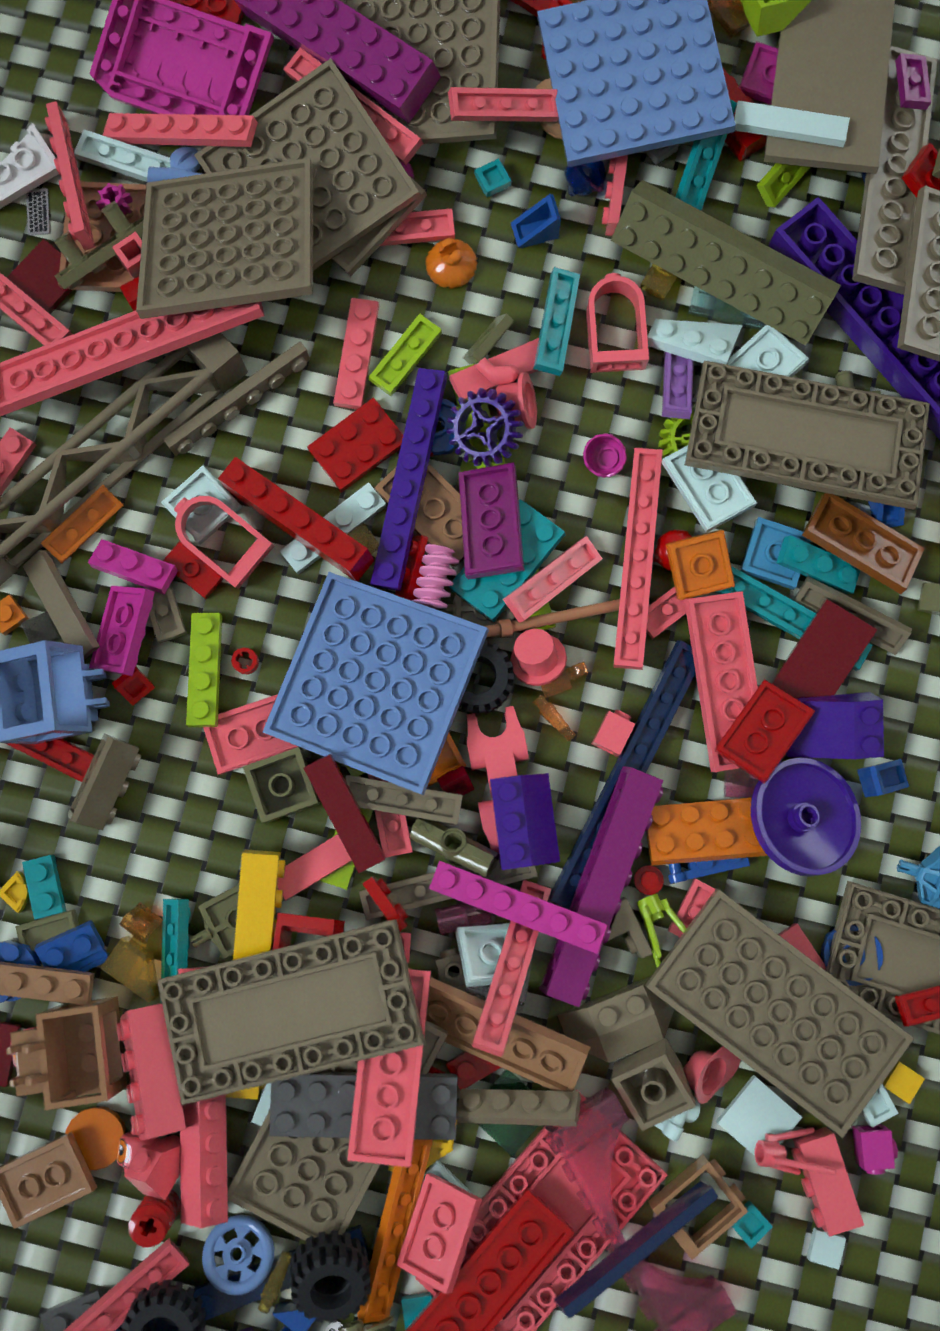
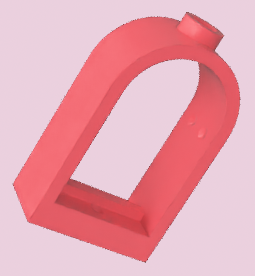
M619 273L607 274L591 290L586 309L590 373L645 370L649 361L643 293L640 287L631 279L623 277ZM608 293H619L626 296L632 302L636 314L638 349L598 351L594 303L599 297Z
M197 496L188 500L184 497L174 508V511L177 512L175 529L182 544L237 589L242 586L274 548V545L217 498ZM214 505L221 508L257 538L229 573L198 549L187 536L186 521L190 513L200 506Z

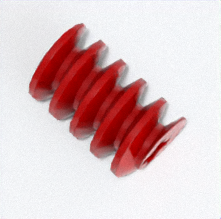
M171 1189L165 1201L146 1195L132 1214L128 1224L129 1234L138 1246L145 1248L154 1247L160 1244L166 1237L181 1209V1200L174 1190Z

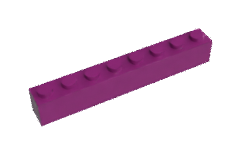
M625 766L622 767L569 908L571 911L609 925L603 940L604 944L610 937V923L613 915H616L620 910L622 902L620 896L623 888L627 887L631 880L632 871L630 869L633 861L639 857L642 851L641 840L645 831H648L652 824V810L663 794L661 786L664 780ZM558 939L539 989L547 996L579 1007L581 1001H584L588 996L590 990L588 982L592 972H595L599 966L600 955Z

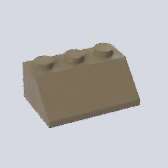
M104 733L69 809L68 817L70 821L103 830L105 824L111 825L117 809L113 806L117 797L123 798L128 788L129 782L126 781V777L129 771H135L139 764L141 755L138 754L140 748Z

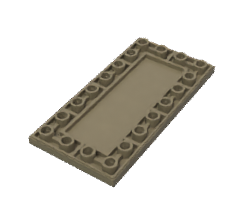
M812 0L783 31H780L771 106L848 117L850 120L844 147L767 136L764 162L877 174L880 161L895 0Z
M704 361L684 465L914 510L918 505L930 403Z
M847 881L834 929L836 932L833 935L829 950L830 957L825 971L888 1019L902 1023L894 996L940 985V909ZM851 925H856L858 931H850ZM875 937L879 940L883 950V963L879 971ZM846 945L852 946L848 949H843ZM863 951H865V961L860 965ZM844 954H845V959L847 960V963H844L843 960H842V957H843ZM846 980L856 981L863 985L852 986ZM940 1019L912 1025L940 1034Z
M397 919L157 980L181 1105L426 1044Z

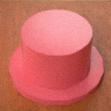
M527 372L520 373L518 382L497 385V396L500 393H505L507 395L505 403L509 400L515 402L511 411L520 410L521 415L516 417L515 421L524 422L528 429L535 428L537 423V403L530 375ZM497 409L498 416H501V412Z
M530 629L520 634L515 640L510 661L513 665V673L518 680L527 685L541 686L551 683L562 674L566 667L567 655L565 647L559 639L542 629Z

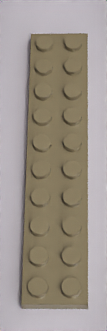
M891 46L879 168L877 174L866 173L852 280L904 295L917 198L901 177L921 148L928 144L938 59L926 56L932 101L927 110L900 107L895 61L900 53L921 54Z

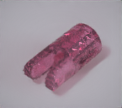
M464 902L458 905H451L450 907L446 906L441 909H435L441 935L456 931L457 927L489 924L492 922L491 915L480 913L467 916L468 913L482 909Z

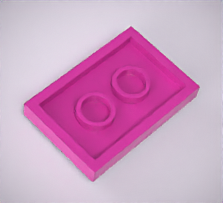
M111 586L97 636V642L100 647L93 652L89 668L104 669V672L133 676L134 669L138 663L140 646L145 636L148 616L153 606L154 591L146 588Z

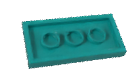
M521 499L519 500L524 571L468 580L465 576L464 566L453 579V586H448L451 591L493 623L507 607L503 598L531 578L566 535L564 530Z

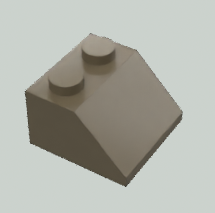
M667 1038L614 1063L611 1080L641 1131L696 1107V1102L682 1064Z

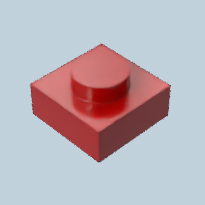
M137 666L134 669L133 676L121 675L112 683L114 688L132 706L155 688L154 684Z

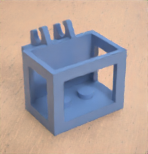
M44 640L0 651V743L37 744L92 732L91 722L99 721L97 709L110 707V702L107 701V697L93 699L92 682L106 679L107 676L104 669L93 670L89 668L90 664L84 663L83 646Z

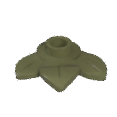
M394 1316L387 1317L380 1322H373L370 1325H363L362 1319H358L338 1328V1331L382 1330L394 1321Z

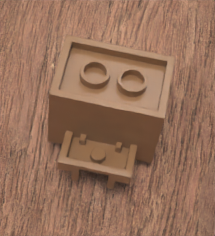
M118 996L91 1000V1003L87 1006L78 1004L58 1005L36 1014L37 1028L10 1033L12 1046L6 1049L7 1055L15 1053L17 1077L10 1080V1087L16 1086V1096L43 1093L45 1110L108 1101L124 1090L127 1085L126 1072L123 1071L121 1054L124 1053L123 1041L118 1040L116 1024L120 1022Z

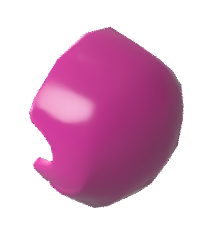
M607 433L595 435L586 443L583 458L590 472L601 478H609L615 476L623 469L627 460V454L623 443L617 437Z

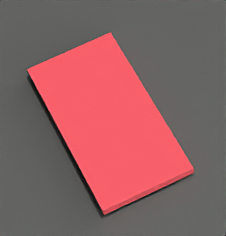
M580 1092L581 1102L578 1127L544 1126L482 1198L462 1263L526 1187L535 1193L574 1231L570 1239L492 1331H536L557 1306L554 1299L584 1275L668 1176L655 1161ZM415 1277L433 1296L437 1294L438 1289Z

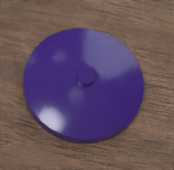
M793 758L779 763L765 784L758 781L751 800V821L760 846L772 861L788 872L801 876H819L831 873L848 862L859 843L861 814L852 789L836 770L815 759Z

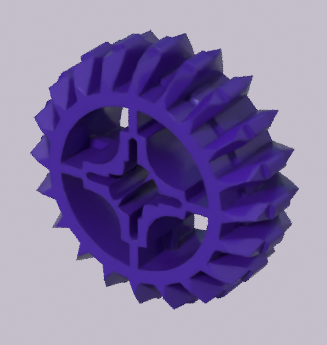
M479 388L477 395L473 391H469L467 393L468 401L463 397L458 399L461 408L455 406L451 408L456 417H448L447 421L454 423V428H449L446 432L447 434H454L455 438L451 439L449 443L450 445L459 444L455 453L457 455L465 453L463 460L470 462L473 459L474 466H480L483 461L485 467H491L493 460L496 464H501L502 455L506 458L512 456L508 449L509 447L513 449H518L519 447L513 441L514 437H523L522 433L516 432V427H522L524 424L522 421H515V418L520 416L521 412L520 410L511 411L515 402L509 400L505 403L507 397L505 393H500L497 396L495 389H490L486 393L484 388ZM491 404L502 415L490 418L487 412L482 410L481 405ZM471 413L473 418L472 425L465 430L467 418ZM484 423H493L486 429V433L478 432L484 427ZM505 425L504 436L501 442L497 445L496 443L499 442L497 439V432L502 426ZM480 438L483 444L488 446L489 451L482 452L477 450L470 444L469 440Z

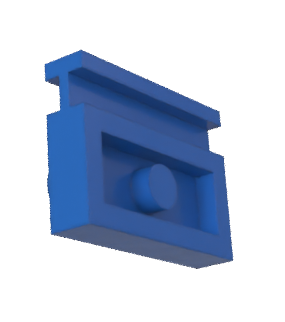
M92 920L36 944L34 949L44 967L83 972L108 962L111 957L109 952L107 953L104 947L105 944Z

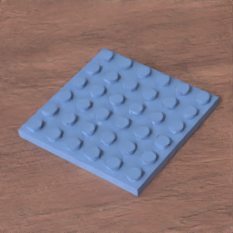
M586 0L537 11L552 89H557L558 91L555 100L568 167L735 132V120L707 0Z
M328 572L265 724L263 733L321 756L331 753L334 760L424 796L489 629Z

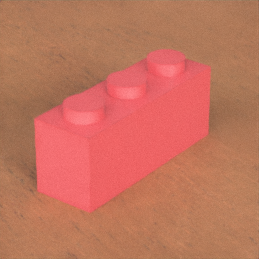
M827 1127L815 1130L813 1134L792 1138L795 1148L791 1149L794 1160L836 1170L835 1175L803 1170L805 1178L801 1179V1183L806 1196L812 1198L815 1208L811 1209V1214L817 1228H822L831 1237L865 1226L835 1134Z

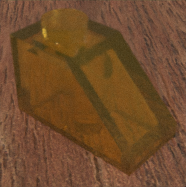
M136 935L122 937L101 966V969L147 1002H151L159 995L153 952L146 948L148 943Z

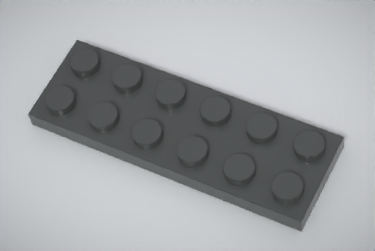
M317 1071L271 1083L269 1136L350 1138L357 1072ZM421 1074L414 1139L456 1140L457 1074Z

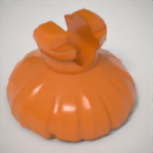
M447 238L436 243L428 252L425 262L426 271L430 279L440 287H448L449 289L462 287L467 284L475 275L477 269V257L470 245L462 240Z

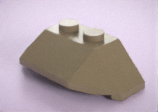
M649 976L581 1004L579 1007L576 1006L559 1013L557 1016L565 1036L590 1046L589 1054L609 1063L663 1040L674 1008L645 986L651 977Z

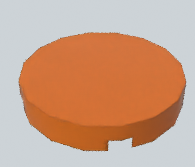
M99 1106L84 1109L70 1121L65 1134L72 1131L89 1170L96 1171L108 1167L117 1159L119 1140L125 1134L126 1128L124 1121L118 1113L108 1107Z

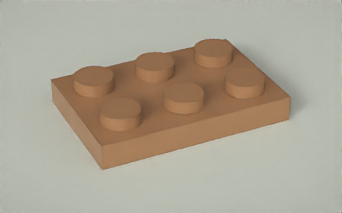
M72 1131L0 1166V1200L14 1229L73 1202L97 1188Z

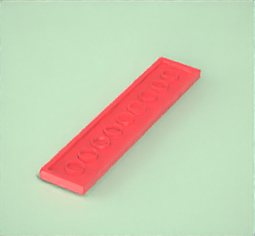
M262 302L140 319L135 310L0 363V416L263 317L265 315Z

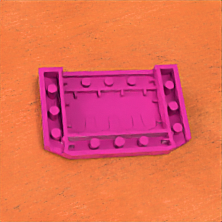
M112 0L89 74L114 100L152 114L249 115L274 36L272 32L246 24L244 27L170 0Z

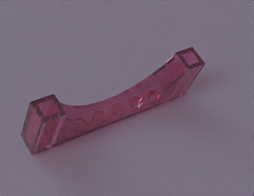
M605 1087L580 1103L578 1127L545 1126L550 1135L546 1138L549 1147L555 1156L560 1153L565 1164L561 1165L564 1174L570 1183L575 1181L580 1189L576 1193L585 1210L590 1208L595 1216L592 1224L600 1237L603 1238L606 1235L611 1244L607 1248L610 1254L626 1241L613 1210L610 1192V1173L617 1138L622 1125L629 1118L614 1092ZM643 1259L622 1276L632 1293L637 1291L641 1301L637 1304L648 1321L653 1319L657 1327L653 1331H712L737 1313L724 1287L712 1275L705 1279L679 1276L661 1270Z

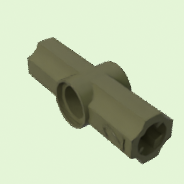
M417 818L412 826L410 839L443 855L448 863L460 864L486 878L494 871L499 859V853L466 837L460 829L447 828L433 820ZM452 843L461 844L457 849H448V846Z

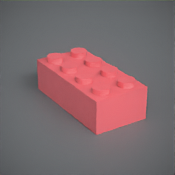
M162 1003L128 1010L120 1017V1022L116 1024L118 1040L124 1041L125 1053L121 1054L123 1071H129L130 1084L126 1085L128 1103H134L135 1116H131L133 1134L139 1135L140 1140H147L186 1130Z

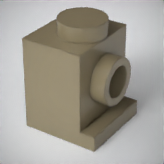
M457 947L441 951V957L435 960L441 982L461 991L473 989L474 987H466ZM453 965L457 966L460 970V973L455 977L450 976L448 973L449 967Z

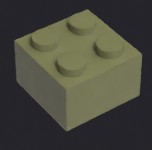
M296 747L243 767L261 823H270L322 804L303 769L309 765L304 749Z

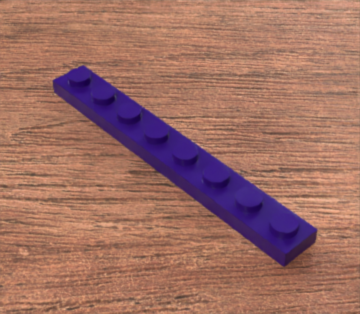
M418 368L370 583L373 587L401 591L448 377L445 371Z

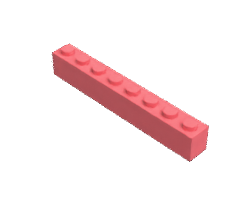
M206 966L178 969V974L205 968ZM225 1094L182 1105L186 1130L180 1131L181 1223L200 1229L228 1222Z

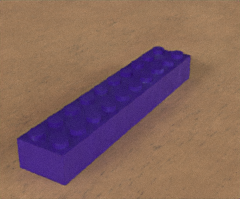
M817 197L778 227L768 245L779 253L841 285L827 309L828 314L902 398L930 403L927 426L940 440V362L897 348L904 295L852 280L857 240L824 202Z

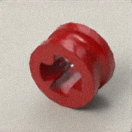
M243 647L237 649L232 655V666L239 673L249 675L257 670L259 658L253 650ZM244 654H249L252 664L251 666L246 665L247 668L244 669L238 660L241 656L244 658Z

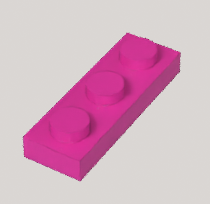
M103 539L100 540L88 561V564L94 569L164 595L178 572L175 565Z

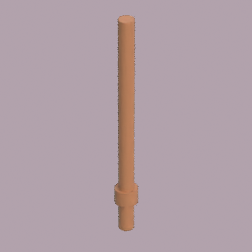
M620 599L532 616L521 623L517 620L511 621L509 618L498 620L497 624L484 627L489 629L487 637L497 635L500 638L512 636L513 632L619 611Z

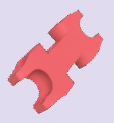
M514 706L505 707L506 729L497 737L484 735L479 729L475 713L467 714V749L471 770L486 768L490 794V779L518 776L515 762L529 760L525 734L518 721ZM492 800L478 802L482 829L488 839L490 848L499 853Z

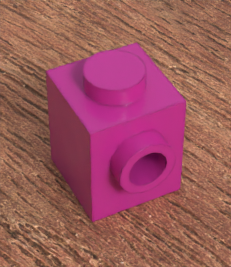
M878 1124L873 1128L869 1125L852 1126L856 1164L868 1174L873 1175L884 1174L885 1169H895L894 1159L898 1157V1149L895 1140L892 1139L891 1130L882 1124Z

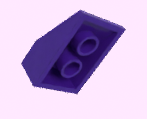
M871 692L796 698L815 710V713L786 753L787 757L829 759L884 757L883 699Z

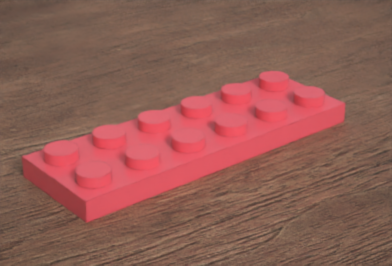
M743 591L684 600L711 772L739 768L716 753L715 747L758 689Z
M408 969L425 1036L431 971ZM424 1045L358 1061L347 1161L411 1167Z

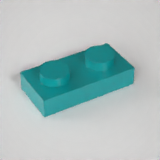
M55 855L22 862L34 920L66 912Z

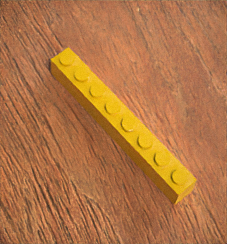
M244 850L242 853L233 960L272 951L273 938L277 920H275L276 908L282 907L283 890H278V879L284 878L285 860H280L281 852ZM266 1084L226 1094V1098L258 1099L261 1089H264Z

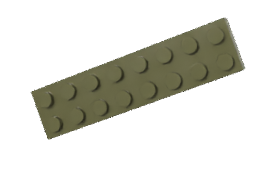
M644 180L631 191L611 238L612 242L805 346L841 286Z

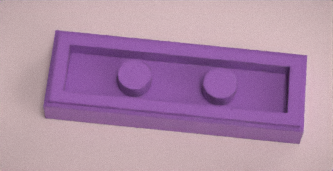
M665 352L662 417L690 420L692 414L693 360Z

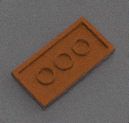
M824 493L821 496L802 536L899 594L907 590L925 549L835 494Z

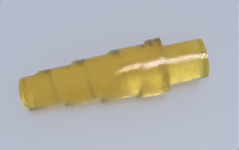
M282 1252L261 1293L262 1299L257 1309L265 1314H269L272 1304L278 1300V1295L283 1286L282 1283L291 1262L292 1255L290 1253Z

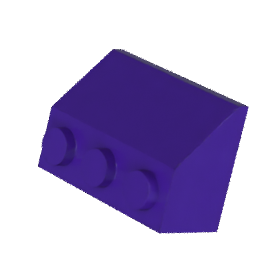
M549 774L519 775L490 779L501 870L560 862Z

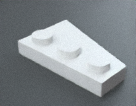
M33 123L27 128V135L20 142L16 141L10 147L11 152L0 162V209L59 174L54 163L55 156Z

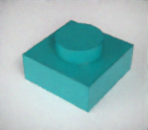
M499 158L475 169V177L487 198L511 187V179Z
M749 1200L744 1205L748 1212L731 1227L752 1249L773 1226Z

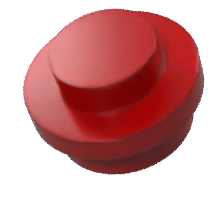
M651 865L642 866L634 875L635 887L645 895L658 893L664 883L661 871Z

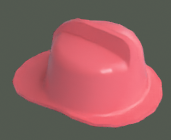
M721 1047L715 1053L703 1050L697 1051L683 1067L689 1086L695 1092L697 1102L701 1104L707 1103L734 1076L741 1060L725 1047Z

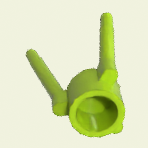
M654 894L639 900L636 904L643 918L653 957L658 968L661 964L660 958L662 953L653 922L664 918L662 912L665 911L682 933L687 928L672 910L667 898L660 900L658 894Z

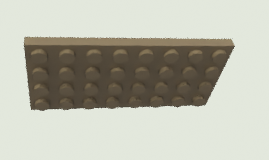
M717 888L645 984L650 991L842 1138L914 1040L911 1035Z
M427 1020L424 1036L426 1044L423 1046L421 1074H428L448 1035V1031ZM358 1061L321 1071L357 1072ZM269 1110L227 1190L228 1200L305 1241L310 1236L318 1237V1233L324 1231L325 1234H331V1230L338 1231V1234L342 1235L353 1218L380 1164L347 1161L350 1138L269 1136Z

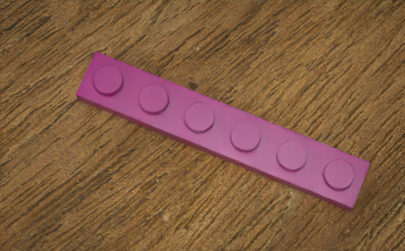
M439 861L429 887L433 891L596 954H599L609 926L603 922Z

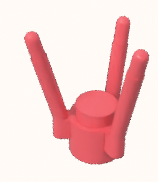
M813 1127L780 1134L766 1133L765 1140H759L756 1143L755 1160L761 1167H770L795 1175H800L801 1171L799 1169L830 1175L836 1174V1170L833 1168L786 1159V1148L780 1145L778 1141L813 1134L815 1132Z

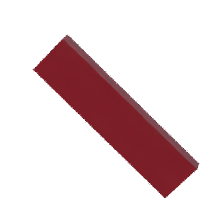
M330 753L305 766L303 769L358 873L384 861L386 857L332 754Z

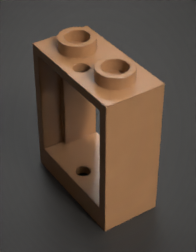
M704 1154L648 1201L654 1213L659 1215L668 1207L666 1204L705 1170L729 1198L731 1203L692 1236L684 1227L673 1235L691 1260L748 1212L742 1204L746 1199L734 1183L730 1187L722 1178L726 1175L725 1171L715 1159L709 1162Z

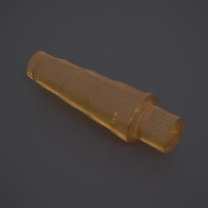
M542 695L533 701L540 710L539 714L558 730L568 742L575 737L576 734L570 729L551 702L548 703Z

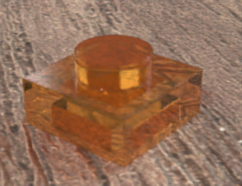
M140 902L123 917L119 925L143 943L159 928L163 919Z

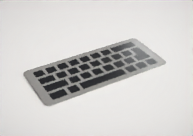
M33 189L26 193L28 235L49 234L48 189Z

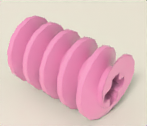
M428 544L425 546V551L429 555H424L422 558V562L427 566H421L419 569V573L424 577H419L416 581V584L421 588H416L413 592V595L418 599L411 601L434 609L447 608L448 605L442 602L441 598L450 597V593L444 590V586H453V582L446 577L447 575H456V571L449 566L450 564H458L459 560L452 556L455 553L454 550L440 545Z

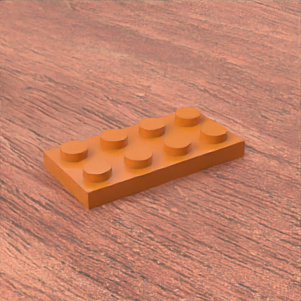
M752 798L654 806L651 813L653 816L652 824L648 831H646L651 866L768 856L760 846L753 830L750 810Z

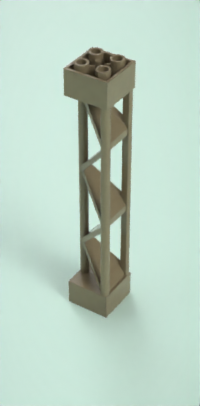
M222 333L172 351L0 498L2 501L0 503L1 513L51 471L40 509L35 515L0 520V533H13L0 544V586L15 574L23 563L43 547L40 543L102 484L110 490L164 443L163 439L196 416L221 393L224 394L248 373L239 351ZM186 355L201 369L162 376ZM150 390L177 392L148 417ZM194 393L203 394L146 443V434ZM135 399L124 439L120 442L78 448ZM67 461L96 462L65 488ZM112 463L121 464L64 513V504ZM29 534H40L11 560L6 555Z

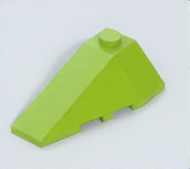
M812 0L740 1L750 26L756 36L759 37L783 31Z

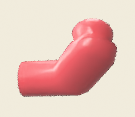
M485 357L476 365V369L494 385L513 383L519 376V370L515 365L495 367Z

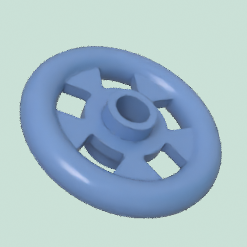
M248 1215L228 1217V1222L218 1224L212 1229L204 1244L202 1262L205 1275L209 1282L222 1293L228 1295L249 1293L260 1286L267 1278L274 1261V1243L269 1230L260 1220ZM235 1229L237 1238L230 1240L226 1244L223 1235ZM250 1231L259 1238L254 1247L245 1239ZM237 1248L242 1251V1256L238 1261L233 1258V1252ZM223 1251L224 1265L216 1267L215 1252ZM254 1255L261 1258V1263L256 1272L248 1268ZM229 1270L241 1271L239 1282L228 1280Z

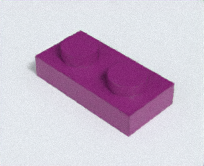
M900 53L895 61L900 107L927 110L932 101L926 56Z

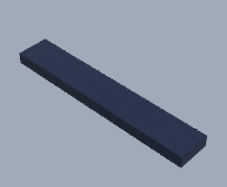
M702 1181L698 1182L557 1296L554 1301L568 1319L575 1316L717 1200L718 1195L713 1187Z

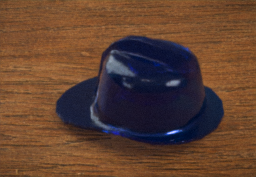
M603 160L568 167L567 164L565 167L564 176L568 183L569 196L573 197L578 194L585 197L596 191L599 193L603 192L605 178Z

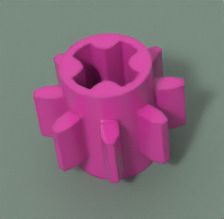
M107 183L106 187L97 191L101 197V200L96 202L100 211L106 205L115 201L124 215L132 212L128 204L133 202L130 193H126L122 184L117 187Z

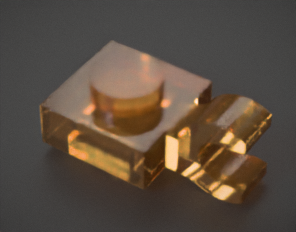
M585 662L564 669L557 679L549 684L541 685L540 687L545 699L571 690V680L588 674Z

